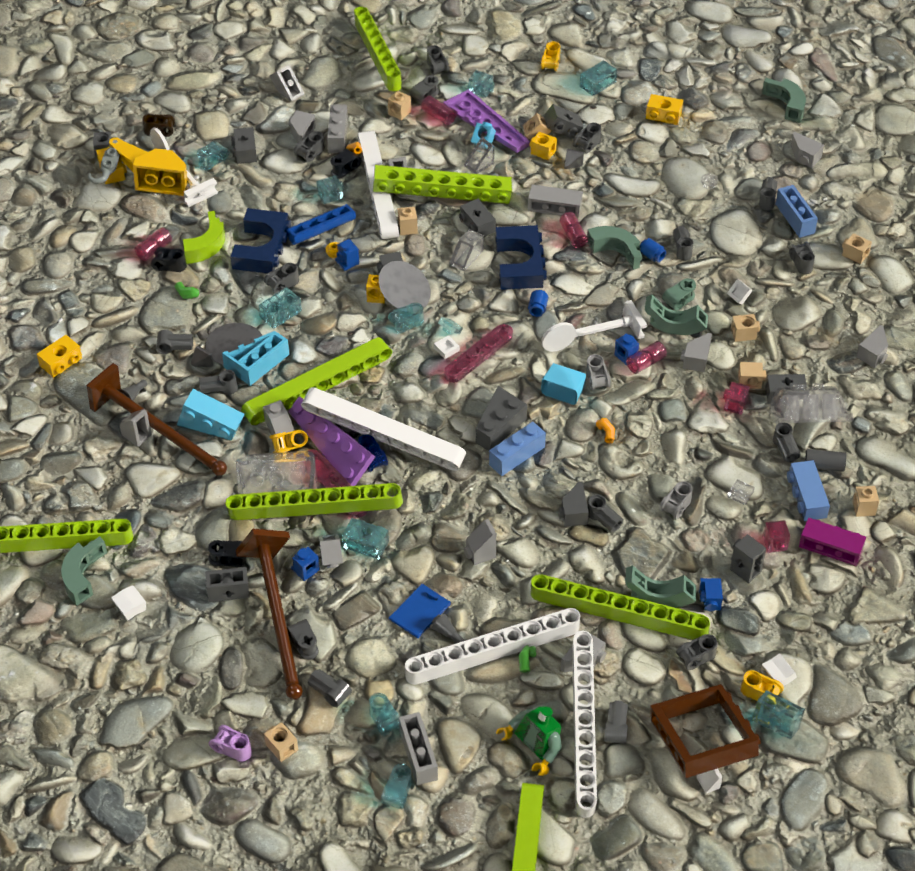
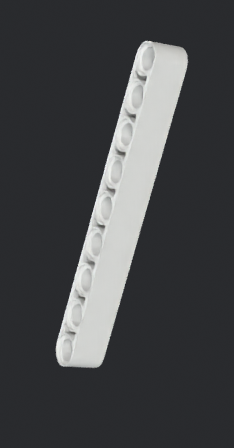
M375 131L358 132V142L362 148L361 156L381 240L398 238L399 229L390 193L373 192L375 165H383Z
M309 388L301 404V407L307 412L452 471L459 470L466 455V451L457 445L317 388Z
M573 608L564 609L412 657L405 663L406 681L412 685L421 684L521 652L523 647L527 645L529 647H537L574 635L579 631L580 613Z
M579 631L574 635L572 645L575 810L580 817L588 818L594 814L597 803L593 639L589 632ZM579 642H584V643H586L587 645L581 646V645H579L578 643H579ZM579 661H584V662H586L587 664H586V665H581V664H579L578 662H579ZM583 680L586 681L588 684L583 685L580 684L579 681ZM585 700L588 702V704L584 705L581 704L579 701ZM586 720L589 722V724L584 725L581 724L579 721ZM587 740L590 744L583 745L580 741ZM586 760V761H588L590 764H589V765H583V764L580 763V761ZM588 781L591 785L583 786L580 782ZM586 801L589 802L591 806L584 807L581 805V803Z

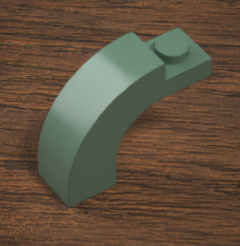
M765 78L762 94L784 101L787 104L784 119L800 123L806 104V96L803 90L797 84L783 78L782 82Z
M599 226L587 229V243L593 253L614 250L626 257L633 270L640 268V260H642L640 241L632 233L613 226Z
M653 294L646 297L645 311L651 316L650 324L656 329L676 335H691L707 329L708 315L698 305L687 310L675 311L666 308Z
M100 536L90 541L84 547L77 543L70 549L63 560L61 568L63 583L67 595L76 606L94 595L91 583L83 576V573L90 564L107 554L105 541Z
M633 565L626 568L625 585L632 590L631 597L674 608L696 602V584L685 575L668 581H658L648 578Z

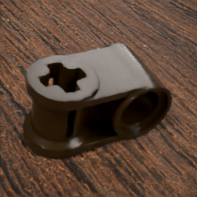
M146 114L142 117L145 135L150 136V130L158 128L163 136H172L175 124L173 116L168 114Z

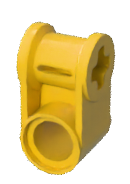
M551 41L547 43L544 55L542 56L541 69L548 68L557 71L560 60V44Z
M302 430L269 436L272 439L275 450L273 455L301 448L308 441L307 434ZM295 434L303 436L304 441L302 444L294 442Z
M749 670L744 674L740 690L746 697L754 699L767 707H775L777 704L776 699L783 692L784 686L778 680L771 679L757 671Z

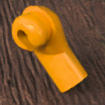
M359 142L346 146V149L355 154L362 152Z
M607 418L597 420L596 427L599 430H605V442L613 443L615 436L614 426Z

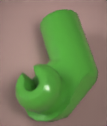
M182 282L175 284V289L183 299L197 298L200 294L197 288L185 287Z
M527 645L521 650L519 654L520 672H530L529 657L536 656L535 646L529 647Z

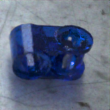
M368 434L362 435L358 439V443L375 456L367 470L372 472L374 468L382 465L387 466L386 454L380 448L375 438Z

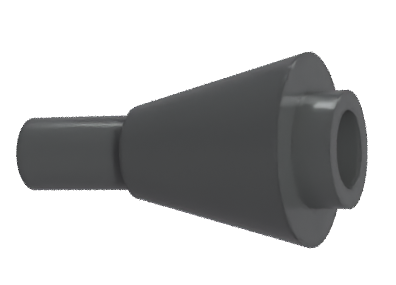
M143 379L136 385L118 391L134 401L140 390L148 384Z
M438 614L432 620V630L452 639L455 643L466 641L457 633L446 614Z

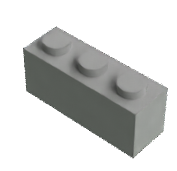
M337 104L330 106L327 136L328 153H341L346 149L347 105Z
M532 184L528 198V211L579 218L583 191Z
M420 712L399 717L400 735L416 784L421 785L438 780V766Z

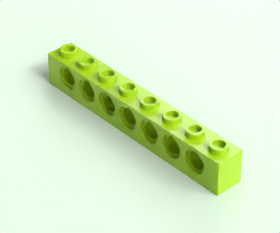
M375 165L373 192L462 200L479 199L484 202L510 204L512 177Z

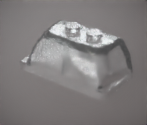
M813 383L812 387H805V384H793V387H780L772 397L769 408V418L775 423L853 421V413L846 409L844 398L838 389L834 386H824L823 383Z
M312 452L251 454L236 460L238 494L318 489L315 454Z

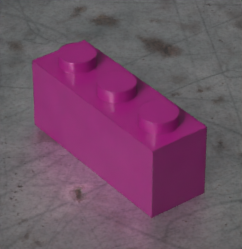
M808 517L801 535L799 547L857 566L865 545L866 536Z

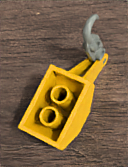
M111 138L109 140L110 148L104 152L100 165L102 176L100 178H93L91 173L88 174V179L92 183H104L109 178V175L116 170L120 159L134 173L135 190L184 196V191L188 190L186 164L174 151L155 148L147 152L119 138Z

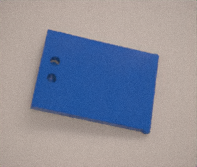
M421 584L388 619L418 639L432 625V620L438 614L441 615L451 605V602L424 584Z

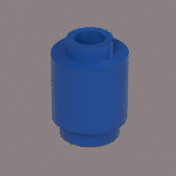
M651 238L643 240L640 244L641 254L654 262H661L666 256L667 251L664 247Z
M535 290L531 293L528 310L532 316L540 317L545 313L549 298L546 292Z

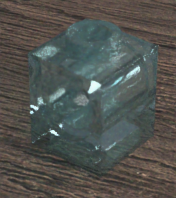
M476 70L469 78V90L485 98L490 92H493L495 87L493 75Z
M336 175L316 181L317 194L323 204L343 198L342 191H344V185L342 181L338 180Z

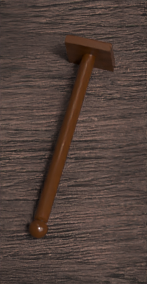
M114 363L86 385L90 409L94 412L110 399L130 413L144 409L118 391L121 389L119 369ZM147 411L151 428L212 469L215 475L222 476L226 473L227 465L224 461L217 460Z
M253 528L235 550L236 555L239 557L260 558L287 686L286 695L291 700H297L301 697L303 690L298 684L299 681L272 560L290 539V535L287 531Z

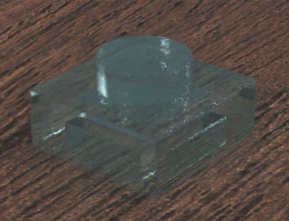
M441 317L438 324L443 326L442 330L451 335L452 333L460 334L463 330V327L449 318Z

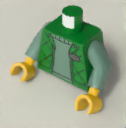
M539 706L536 709L529 708L521 711L509 722L510 725L508 727H502L496 731V734L504 731L505 737L501 740H508L513 735L512 731L515 730L514 734L542 760L541 763H534L532 765V771L536 772L541 768L538 776L548 774V764L554 761L562 748L560 738L561 725L552 717L553 711L547 706Z

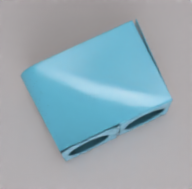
M553 363L542 378L541 392L545 396L574 405L585 388L586 374Z

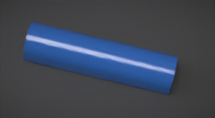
M345 204L286 229L287 236L290 242L296 245L355 220L356 213L349 205Z

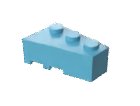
M276 331L270 332L254 339L253 343L246 346L242 344L234 351L223 352L224 368L232 370L235 376L251 386L289 355L288 339Z
M193 389L183 405L177 426L232 441L241 425L244 413Z

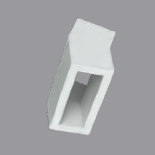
M133 585L111 597L127 621L135 615L146 611V601Z
M780 653L761 665L760 672L763 675L778 680L783 686L797 678L795 671Z

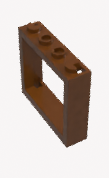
M722 684L650 705L651 722L685 778L759 756V744H761L758 734L752 731L748 719H744L740 707L734 704L730 692L726 691ZM720 703L743 740L691 756L668 719Z

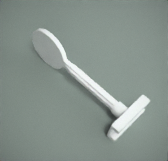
M152 128L150 136L153 146L156 149L170 150L161 131L158 128ZM187 171V183L190 185V189L184 191V201L187 207L218 194V191L215 189L217 182L214 178L200 184Z
M632 300L624 303L623 317L621 319L575 329L572 324L567 322L553 325L543 334L541 342L545 350L555 352L569 346L575 337L629 326L637 339L645 337L642 328H646L647 324Z

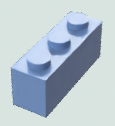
M790 185L779 188L775 204L798 237L801 238L815 234L818 218L796 187Z
M531 422L489 450V465L501 476L505 475L545 448L546 432L534 422Z
M814 460L791 463L790 470L787 471V480L792 484V494L797 499L799 514L802 513L804 521H807L808 517L815 520L827 518L830 504Z

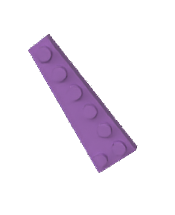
M469 89L443 102V107L474 127L476 123L482 124L487 122L492 124V127L496 130L494 139L514 152L518 153L529 147L530 141Z
M298 397L288 412L347 485L355 486L375 456L332 421L304 410L301 407L304 399Z

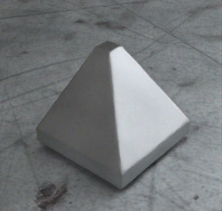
M567 149L564 169L583 166L584 152Z
M196 346L191 365L194 367H213L211 353Z

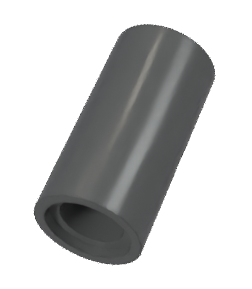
M806 449L805 461L814 460L816 468L820 470L844 472L846 452Z

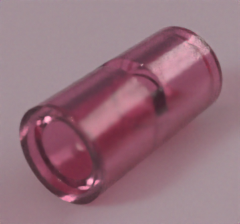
M427 96L423 100L421 105L423 111L446 125L454 122L456 118L455 110L432 96Z
M564 213L560 217L559 222L572 247H583L588 242V237L575 213Z
M161 227L135 246V253L141 260L147 261L155 254L156 248H164L172 242V236L165 228Z
M656 341L628 357L626 360L627 366L632 373L638 374L665 358L667 352L664 345Z

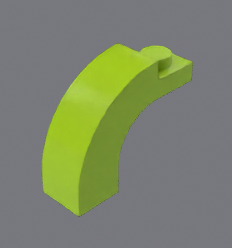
M215 211L208 212L209 229L205 234L196 238L183 239L187 264L198 263L211 258L224 245V223L220 222L219 218H216Z

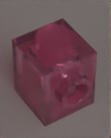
M731 382L729 389L726 388L723 399H725L724 410L742 415L748 400L750 386Z
M785 520L765 523L763 539L768 553L786 551L788 549L790 533Z

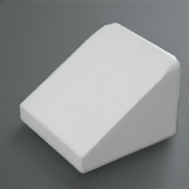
M718 769L696 776L705 793H710L721 787L722 775Z

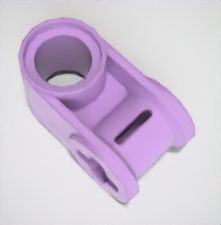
M220 725L219 732L215 738L209 741V746L214 751L240 762L248 760L252 755L248 736L226 725Z

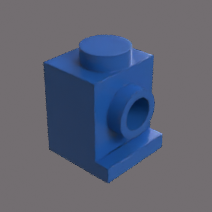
M350 239L337 244L338 252L335 261L344 271L360 264L359 249Z
M626 333L615 341L614 356L625 365H629L640 357L638 353L639 343L634 339V336Z
M309 547L300 549L292 557L293 566L291 569L303 581L320 571L319 557Z
M700 578V602H704V610H721L723 601L721 578Z

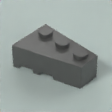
M498 386L476 427V443L487 451L500 444L527 419V404Z

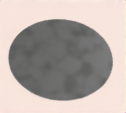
M393 261L381 269L378 280L380 290L386 300L394 307L407 312H415L423 309L428 304L431 295L430 285L425 275L417 267L404 261Z
M245 323L225 324L215 329L208 336L206 350L211 353L212 360L224 365L223 352H231L238 349L239 345L244 344L246 346L253 343L254 339L261 337L262 334L255 327Z

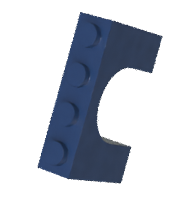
M247 208L243 219L244 232L270 237L271 240L265 245L256 247L235 244L230 256L232 269L268 274L279 266V255L283 254V243L287 241L286 229L291 228V220L288 219V213Z
M538 225L496 227L495 241L497 252L519 251L531 257L524 263L499 264L500 289L543 288V282L547 280V272L543 270L545 268V257H541V255H544L543 245H540L542 243V232H538Z

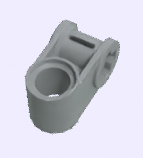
M597 354L590 355L587 358L586 365L590 389L595 390V388L604 386L610 388V376L604 359Z
M686 481L678 482L670 493L664 497L659 510H665L672 514L673 518L679 519L691 503L692 485Z

